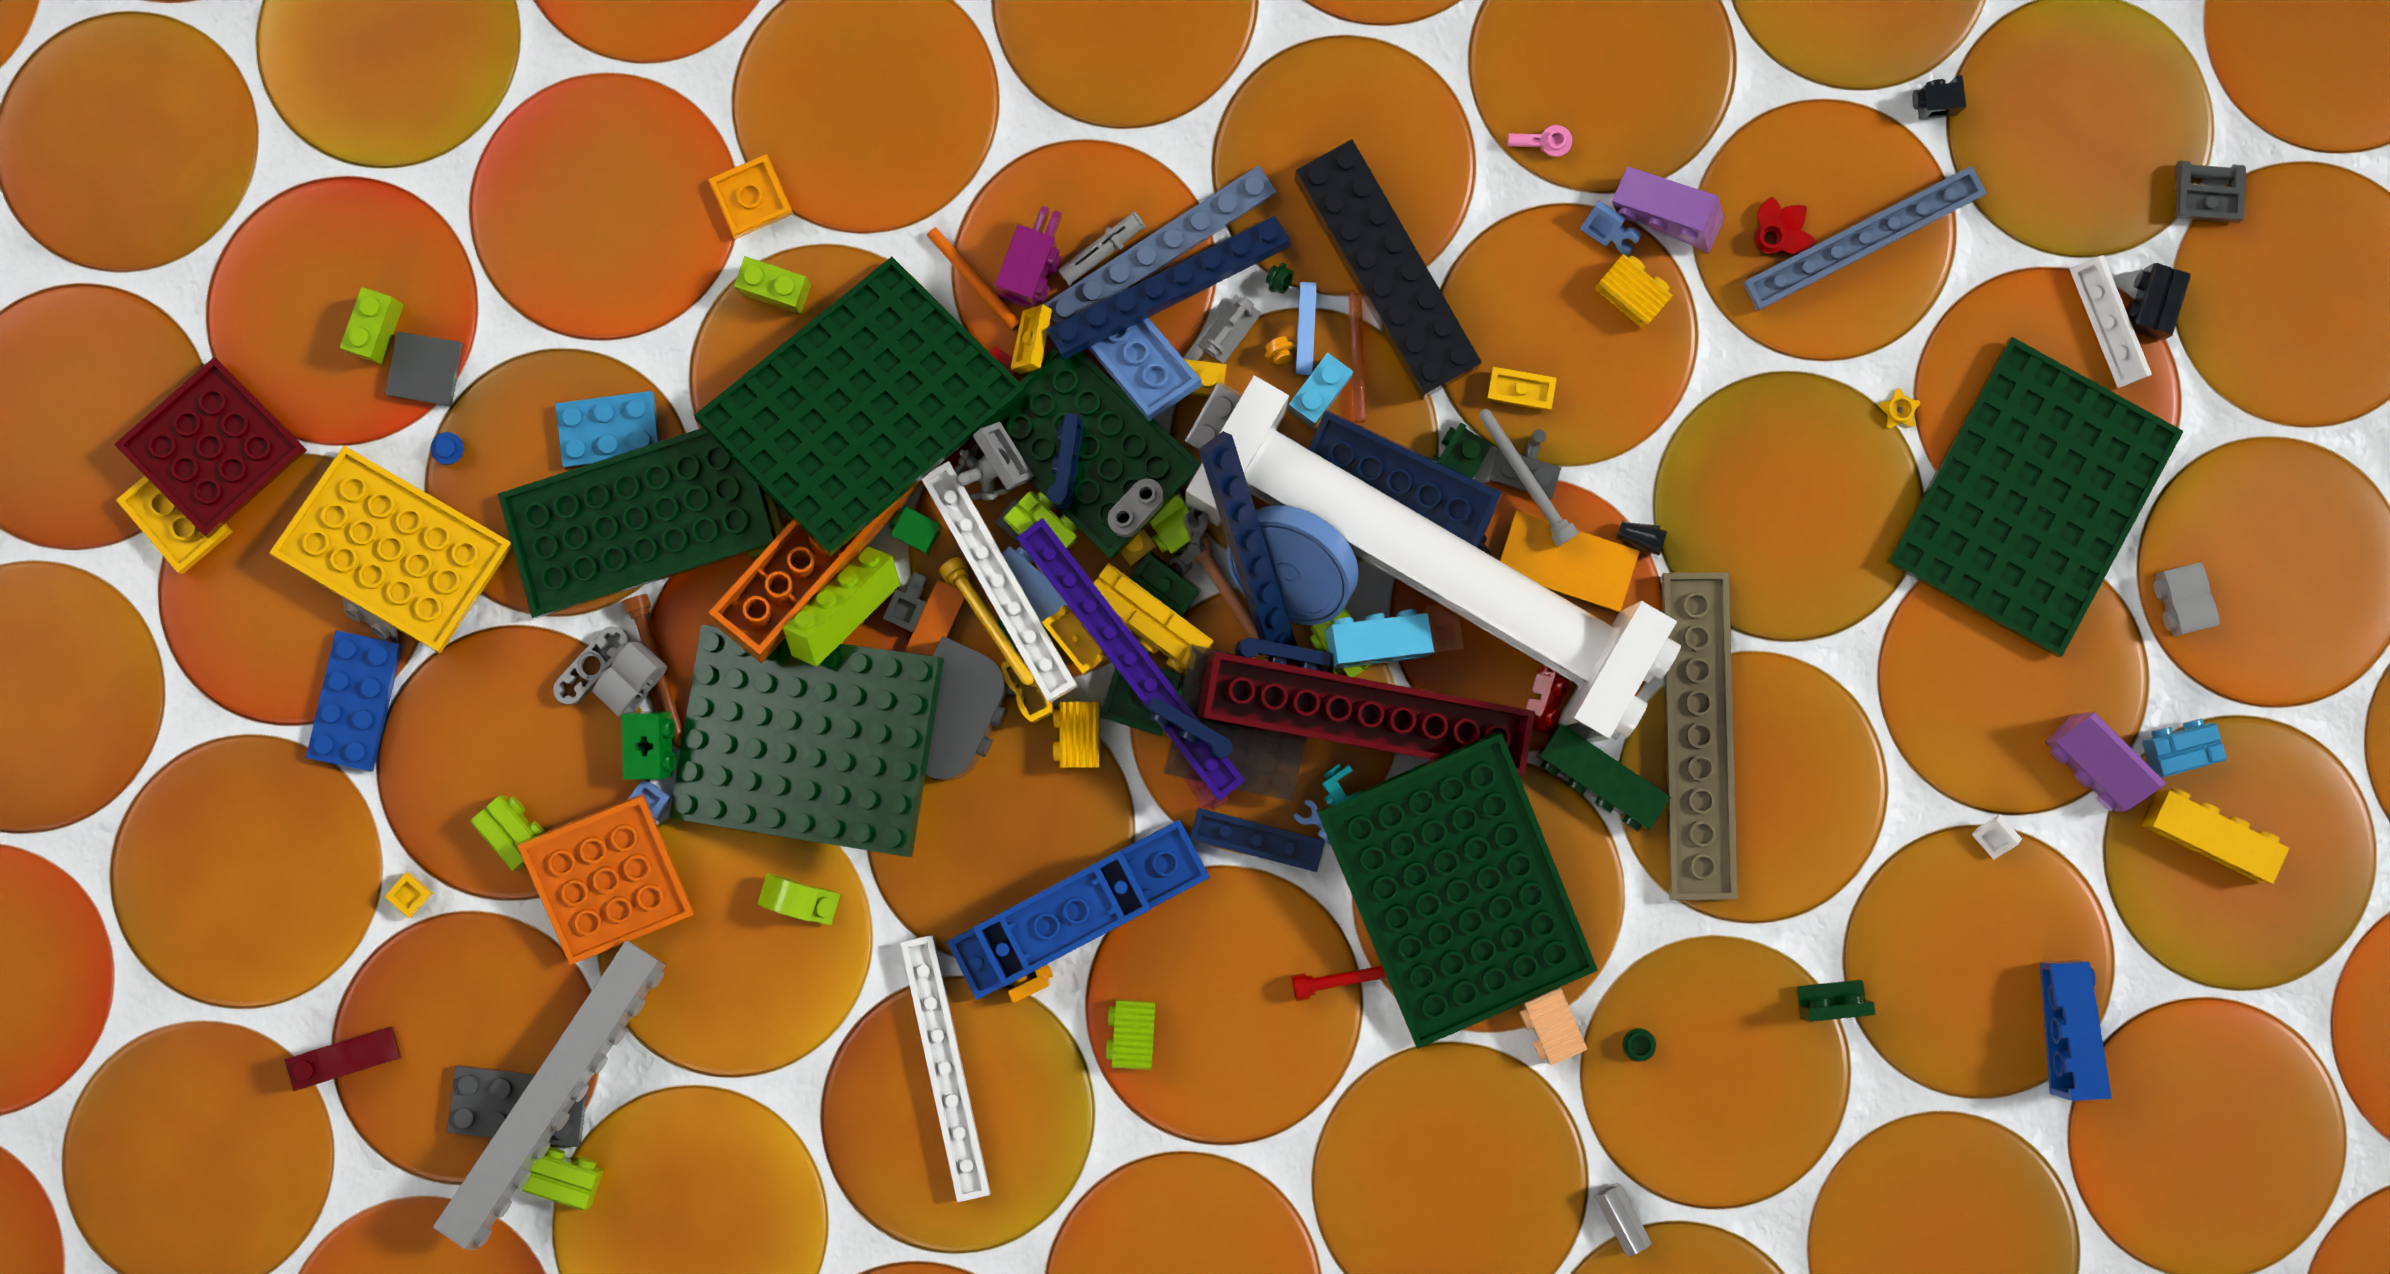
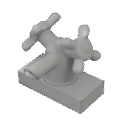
M1000 422L983 427L972 435L977 444H974L971 450L961 449L959 451L961 455L959 457V465L954 469L958 475L956 478L958 485L965 486L975 481L980 482L982 491L970 493L971 500L982 499L990 501L996 499L998 495H1006L1008 490L1025 484L1034 477ZM980 450H982L984 456L980 459H977L975 456ZM999 477L1005 487L994 489L993 480Z

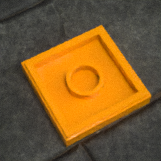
M767 154L708 179L735 240L794 214Z

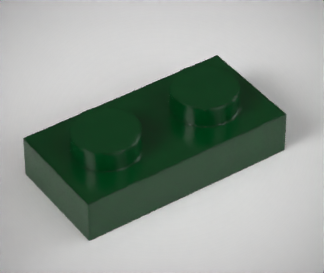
M1152 551L1146 554L1130 576L1131 580L1181 617L1202 591Z

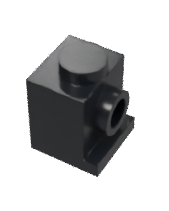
M1963 75L1954 77L1949 83H1946L1944 79L1932 80L1927 82L1921 90H1914L1912 103L1914 109L1918 110L1919 119L1957 116L1966 108Z

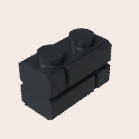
M2153 263L2144 268V270L2141 269L2134 282V288L2138 289L2135 300H2131L2126 308L2135 333L2144 334L2157 340H2165L2173 336L2191 277L2190 273L2172 269L2159 263Z

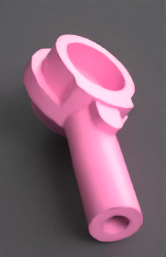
M1552 125L1546 128L1542 134L1508 133L1507 146L1540 147L1541 152L1555 158L1567 154L1573 142L1569 130L1560 125Z

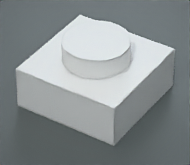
M2001 814L1978 827L1972 834L1993 860L2019 845L2022 840Z

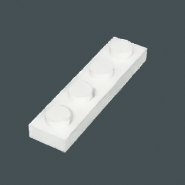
M2104 255L2069 269L2117 388L2151 376L2152 373Z

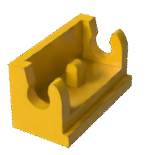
M1063 605L1057 613L1042 621L1045 628L1084 676L1108 658L1068 606Z

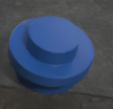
M443 432L433 439L430 450L437 462L451 465L458 462L463 456L464 444L461 438L454 433Z

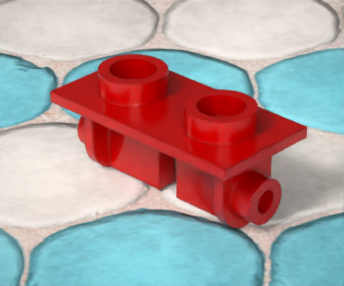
M1544 664L1542 669L1537 671L1531 691L1542 695L1541 700L1529 698L1526 709L1536 711L1532 730L1537 729L1547 735H1551L1552 729L1557 725L1560 717L1558 709L1562 697L1568 692L1569 679Z

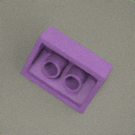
M2095 712L2071 715L2045 741L2051 748L2050 754L2059 763L2067 764L2075 771L2073 774L2074 778L2084 787H2091L2099 795L2097 797L2098 802L2109 811H2128L2166 784Z

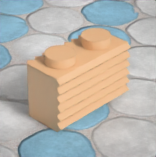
M1561 988L1522 1003L1524 1010L1519 1013L1526 1029L1533 1028L1537 1041L1533 1042V1046L1541 1061L1546 1059L1548 1064L1553 1065L1588 1050Z

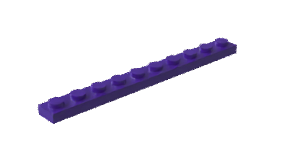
M1041 518L1017 536V541L1144 706L1148 708L1155 696L1200 722L1047 522ZM1169 724L1168 728L1161 726L1218 802L1245 782V779L1228 757L1218 759L1213 756L1211 747L1205 743L1198 741L1197 745H1194L1179 736L1181 730L1172 724Z

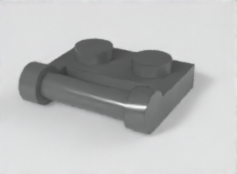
M2180 160L2177 162L2174 172L2176 179L2175 218L2234 223L2244 220L2246 168L2244 165L2234 164L2231 167L2191 165L2190 161ZM2191 178L2229 180L2231 187L2191 184Z

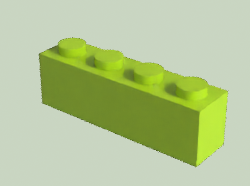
M867 546L783 627L791 655L817 667L901 585L893 556Z

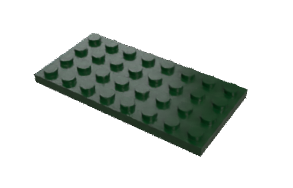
M704 428L498 493L532 618L547 616L769 546L776 538L763 488Z

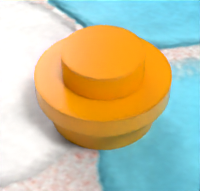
M1283 336L1273 339L1265 346L1267 351L1265 354L1266 360L1276 365L1285 364L1293 358L1297 347L1294 342H1290L1289 337Z

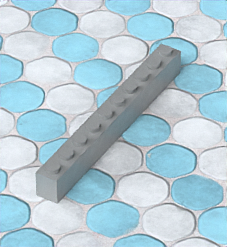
M627 940L624 942L433 1226L434 1229L465 1250H476L488 1241L492 1234L490 1228L497 1218L503 1217L512 1204L510 1198L517 1188L521 1189L527 1183L531 1176L530 1168L536 1159L540 1160L547 1153L550 1147L548 1141L554 1132L560 1131L567 1123L570 1116L568 1111L575 1102H579L585 1096L589 1088L587 1083L594 1073L597 1074L603 1069L608 1060L607 1053L613 1045L619 1044L627 1031L625 1026L632 1016L636 1017L641 1012L646 1003L644 998L649 990L656 988L664 977L663 969L666 964Z

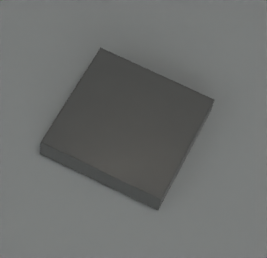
M397 331L385 395L452 407L464 344L458 341Z

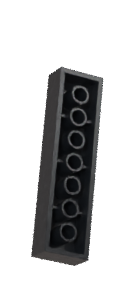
M1353 139L1297 169L1294 179L1421 400L1477 370L1482 363Z

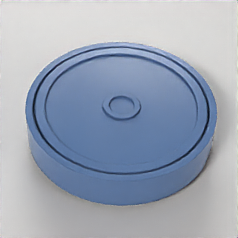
M1272 505L1255 510L1290 623L1316 625L1328 622L1338 616L1356 589L1359 579L1356 556L1346 539L1331 524L1317 515L1300 508ZM1228 545V569L1233 581L1235 582L1239 590L1244 594L1240 578L1232 557V553Z

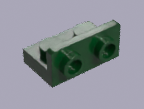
M1460 423L1457 429L1449 428L1441 442L1446 448L1440 457L1434 454L1432 459L1473 478L1493 444L1465 428L1466 425Z
M1862 980L1797 987L1799 1013L1802 1020L1814 1022L1876 1015L1874 1002L1865 999Z

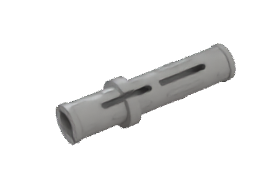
M1132 211L1130 215L1113 228L1107 227L1104 230V235L1061 268H1058L1059 274L1071 286L1074 281L1095 267L1113 251L1123 249V244L1146 228L1145 224L1137 213Z

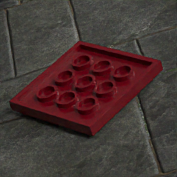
M215 357L114 444L207 538L213 535L307 451Z

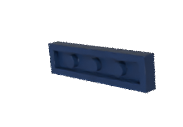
M1202 808L1197 810L1190 837L1191 840L1313 872L1318 870L1325 840Z

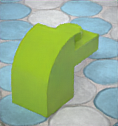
M767 873L757 904L797 919L832 925L841 894L810 886L794 879Z

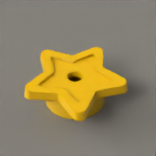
M1897 388L1891 400L1879 402L1878 407L1887 414L1886 427L1890 429L1899 423L1908 427H1914L1913 415L1920 405V401L1910 399L1903 394L1900 388ZM1898 407L1902 408L1901 413L1897 412Z

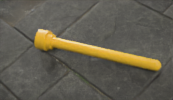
M960 557L949 559L941 566L940 574L947 584L958 587L1018 678L1024 685H1030L1034 680L1032 673L969 582L968 567Z

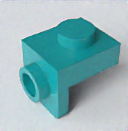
M1338 764L1323 774L1327 780L1321 783V785L1328 794L1324 797L1327 805L1347 797L1337 781L1353 771L1350 765L1342 768Z

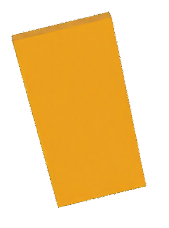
M1518 510L1515 511L1499 561L1553 592L1617 613L1621 612L1640 553L1639 550L1579 530V534L1557 548L1550 537L1553 535L1549 530L1552 527L1547 520Z

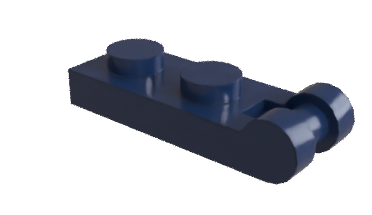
M1065 413L1064 423H1059L1057 431V441L1061 445L1059 455H1055L1053 459L1052 469L1053 474H1056L1055 484L1048 488L1047 496L1054 507L1061 511L1069 509L1073 501L1084 424L1078 414Z
M1254 638L1240 640L1235 645V654L1237 656L1252 658L1259 655L1269 657L1268 661L1286 665L1288 661L1300 663L1302 668L1318 671L1320 667L1330 666L1332 653Z
M1154 696L1147 708L1149 712L1153 713L1150 717L1151 720L1165 728H1168L1169 724L1174 725L1181 730L1179 736L1194 745H1197L1198 741L1205 743L1211 747L1213 756L1218 759H1224L1229 756L1233 749L1229 739Z

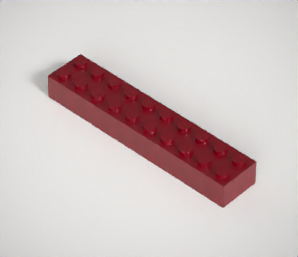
M1215 651L1208 654L1197 717L1433 760L1500 731L1518 774L1524 776L1536 711Z

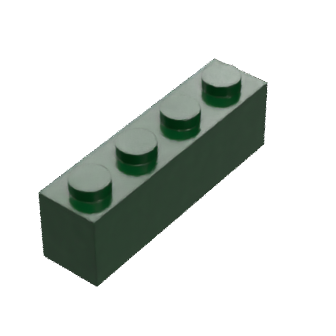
M1558 724L1536 758L1542 761L1540 764L1542 769L1555 777L1560 773L1569 779L1567 785L1581 795H1584L1587 791L1597 798L1594 803L1610 814L1615 810L1624 816L1622 822L1637 832L1640 828L1650 830L1671 799L1669 795L1563 724Z

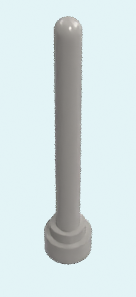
M1487 409L1482 410L1479 413L1481 422L1552 528L1549 530L1553 535L1550 537L1558 548L1579 534L1573 523L1569 524L1566 519L1562 520L1491 411Z

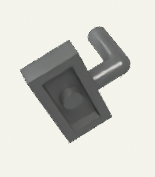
M1538 429L1529 437L1524 456H1520L1549 500H1551L1561 467L1536 460L1540 445L1546 438L1545 432ZM1499 449L1489 481L1529 493Z

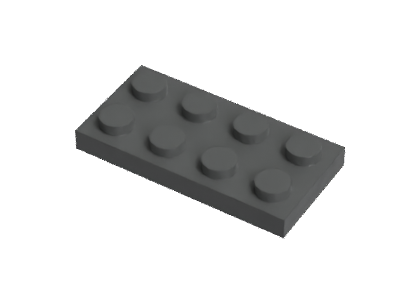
M464 1065L455 1066L447 1132L493 1138L535 1074ZM587 1093L579 1102H575L568 1111L570 1116L567 1123L560 1131L554 1132L548 1141L550 1144L570 1147L581 1146Z

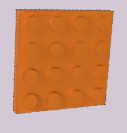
M644 793L520 842L517 845L569 965L624 944L626 940H634L694 915L693 907Z

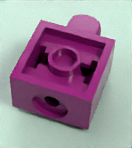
M1045 206L1041 207L1033 229L1017 225L995 283L1000 299L1028 309L1038 306V303H1045L1050 286H1047L1049 274L1055 275L1061 260V256H1058L1059 249H1057L1054 238L1061 220V212L1054 210L1045 234L1042 232L1049 215V208Z

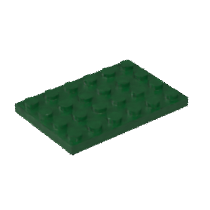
M1054 347L1044 357L1041 368L1030 371L1020 381L1025 387V393L986 426L997 422L1002 424L1034 475L1029 482L1048 498V488L1055 484L1056 474H1053L1052 467L1054 456L1059 455L1061 443L1057 441L1059 423H1064L1065 413L1079 415L1084 424L1073 501L1069 509L1059 511L1072 521L1112 561L1194 478L1201 463L1154 419L1148 421L1126 393L1082 351L1062 360ZM1153 479L1158 482L1165 494L1162 507L1135 535L1127 538L1117 536L1108 524V514L1112 507L1139 480ZM1143 491L1141 498L1149 499L1152 496V491ZM1120 515L1119 523H1126L1129 520V515Z

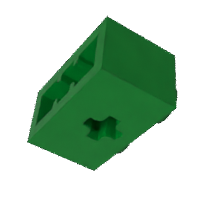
M635 711L621 714L623 779H664L672 777L676 767V756L672 752L675 723L671 719V711ZM647 742L653 743V748L648 747Z

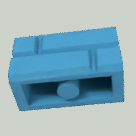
M2203 718L2182 723L2184 729L2173 732L2171 727L2152 731L2153 738L2143 740L2142 742L2149 766L2161 778L2226 761L2227 757L2224 746L2220 741L2221 736L2215 722L2204 723Z

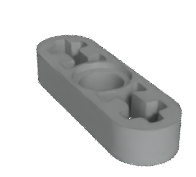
M611 626L599 633L556 680L553 693L559 702L575 705L588 695L597 683L595 678L598 673L606 667H611L615 659L614 653L618 648L611 647L605 653L611 656L608 661L603 654L596 652L595 649L599 646L601 650H605L610 644V641L607 639L609 635L617 636L620 634L619 643L621 645L625 642L629 643L630 637L625 630ZM591 656L597 657L601 664L600 670L594 675H588L583 668L585 660ZM575 671H577L579 676L589 681L586 685L580 681L574 687V691L577 693L574 697L569 695L564 697L566 692L563 687L564 684L572 685L578 679L577 676L573 675Z

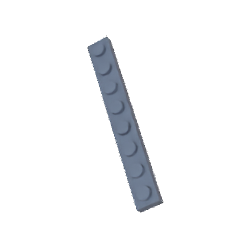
M1258 165L1043 305L1052 309L1051 318L1055 324H1058L1120 293L1124 289L1126 290L1142 282L1275 196L1276 190Z
M1970 166L1744 281L1742 285L1758 312L1984 197L1987 192L1973 166Z

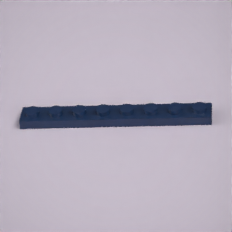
M1273 216L1048 328V337L1062 360H1065L1291 247L1290 239L1276 217Z
M1223 431L1198 450L1258 638L1260 640L1296 646L1297 643L1233 436Z

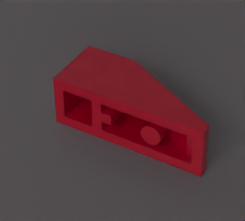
M391 1026L284 1060L293 1091H297L399 1059L401 1054L393 1027Z

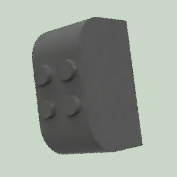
M942 636L933 655L944 658L925 775L941 780H954L968 774L975 767L980 756H987L993 743L989 736L994 726L1000 728L1007 713L1003 706L1008 696V685L1004 680L1000 666L989 657Z

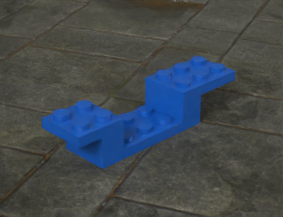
M1179 819L946 942L976 1000L1146 913L1153 907L1205 881L1210 876Z

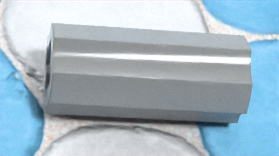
M1612 1184L1594 1195L1624 1253L1628 1257L1647 1249L1652 1244L1621 1184Z

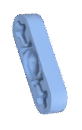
M1300 282L1296 375L1310 376L1313 370L1316 283Z

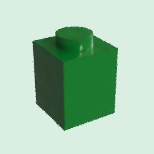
M905 506L903 512H896L889 528L893 530L891 536L894 539L929 556L943 526Z

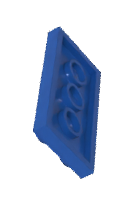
M335 631L306 758L365 771H374L403 644Z

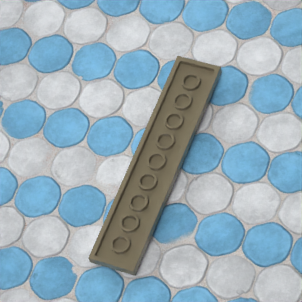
M1729 572L1663 573L1662 613L1677 621L1668 638L1681 645L1675 661L1664 676L1667 795L1671 797L1667 803L1669 899H1738Z

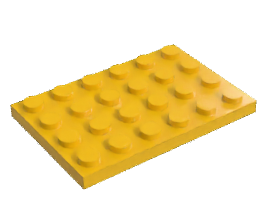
M343 446L269 553L274 558L441 654L512 548V544L505 538L369 459Z

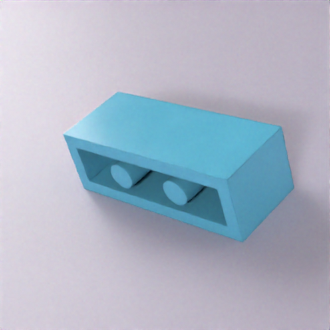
M1415 609L1400 611L1397 613V617L1385 618L1384 613L1372 614L1365 617L1366 621L1354 622L1353 617L1334 620V625L1325 630L1328 652L1332 653L1331 669L1426 658L1434 652L1428 613L1417 614Z

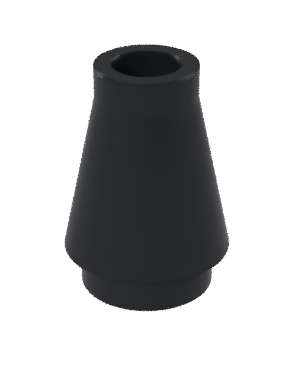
M1622 520L1616 539L1626 542L1649 556L1651 554L1659 556L1667 531L1660 529L1661 525L1631 523Z

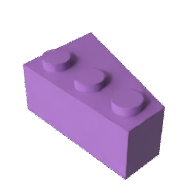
M1628 166L1612 200L1616 212L1624 216L1625 220L1642 223L1707 253H1710L1724 221V215L1717 195Z

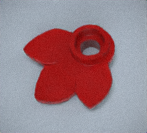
M1774 197L1767 199L1760 206L1757 213L1759 227L1754 233V244L1757 249L1764 254H1775L1782 251L1790 255H1796L1810 248L1815 239L1807 232L1801 230L1806 219V206L1791 205L1781 209ZM1765 234H1771L1774 237L1773 244L1765 241Z

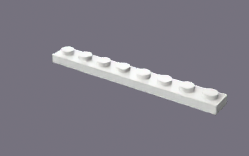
M948 461L931 471L922 481L1046 700L1051 703L1075 689L1078 685L965 487L957 484L956 478L958 475Z
M934 935L900 942L957 1202L988 1196L991 1194Z

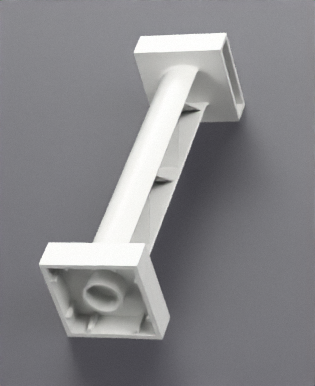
M1255 375L1253 376L1221 432L1224 431L1233 436L1246 482L1252 495L1271 506H1292L1317 515L1331 524L1346 539L1355 555L1576 683L1577 686L1562 710L1557 725H1565L1590 743L1607 740L1610 737L1617 740L1620 735L1628 738L1648 705L1647 702L1635 696L1643 681L1650 683L1654 677L1661 680L1672 666L1680 651L1681 645L1668 638L1677 623L1676 620L1643 601L1618 613L1612 626L1279 433L1277 428L1285 416L1289 395ZM1202 463L1186 489V507L1189 510L1194 508V513L1199 516L1206 511L1209 521L1219 527L1222 522Z

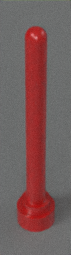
M1382 966L1313 978L1312 975L1306 976L1305 973L1292 975V984L1296 1001L1310 999V995H1315V991L1385 979L1386 975Z

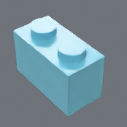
M1327 352L1289 403L1287 411L1314 429L1325 411L1330 408L1350 381L1354 371Z

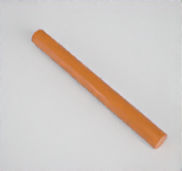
M936 227L930 230L927 237L1012 331L1020 325V320Z

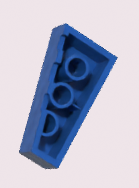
M2081 960L2040 962L2049 1093L2070 1101L2112 1099L2094 991L2095 973L2090 966V962Z

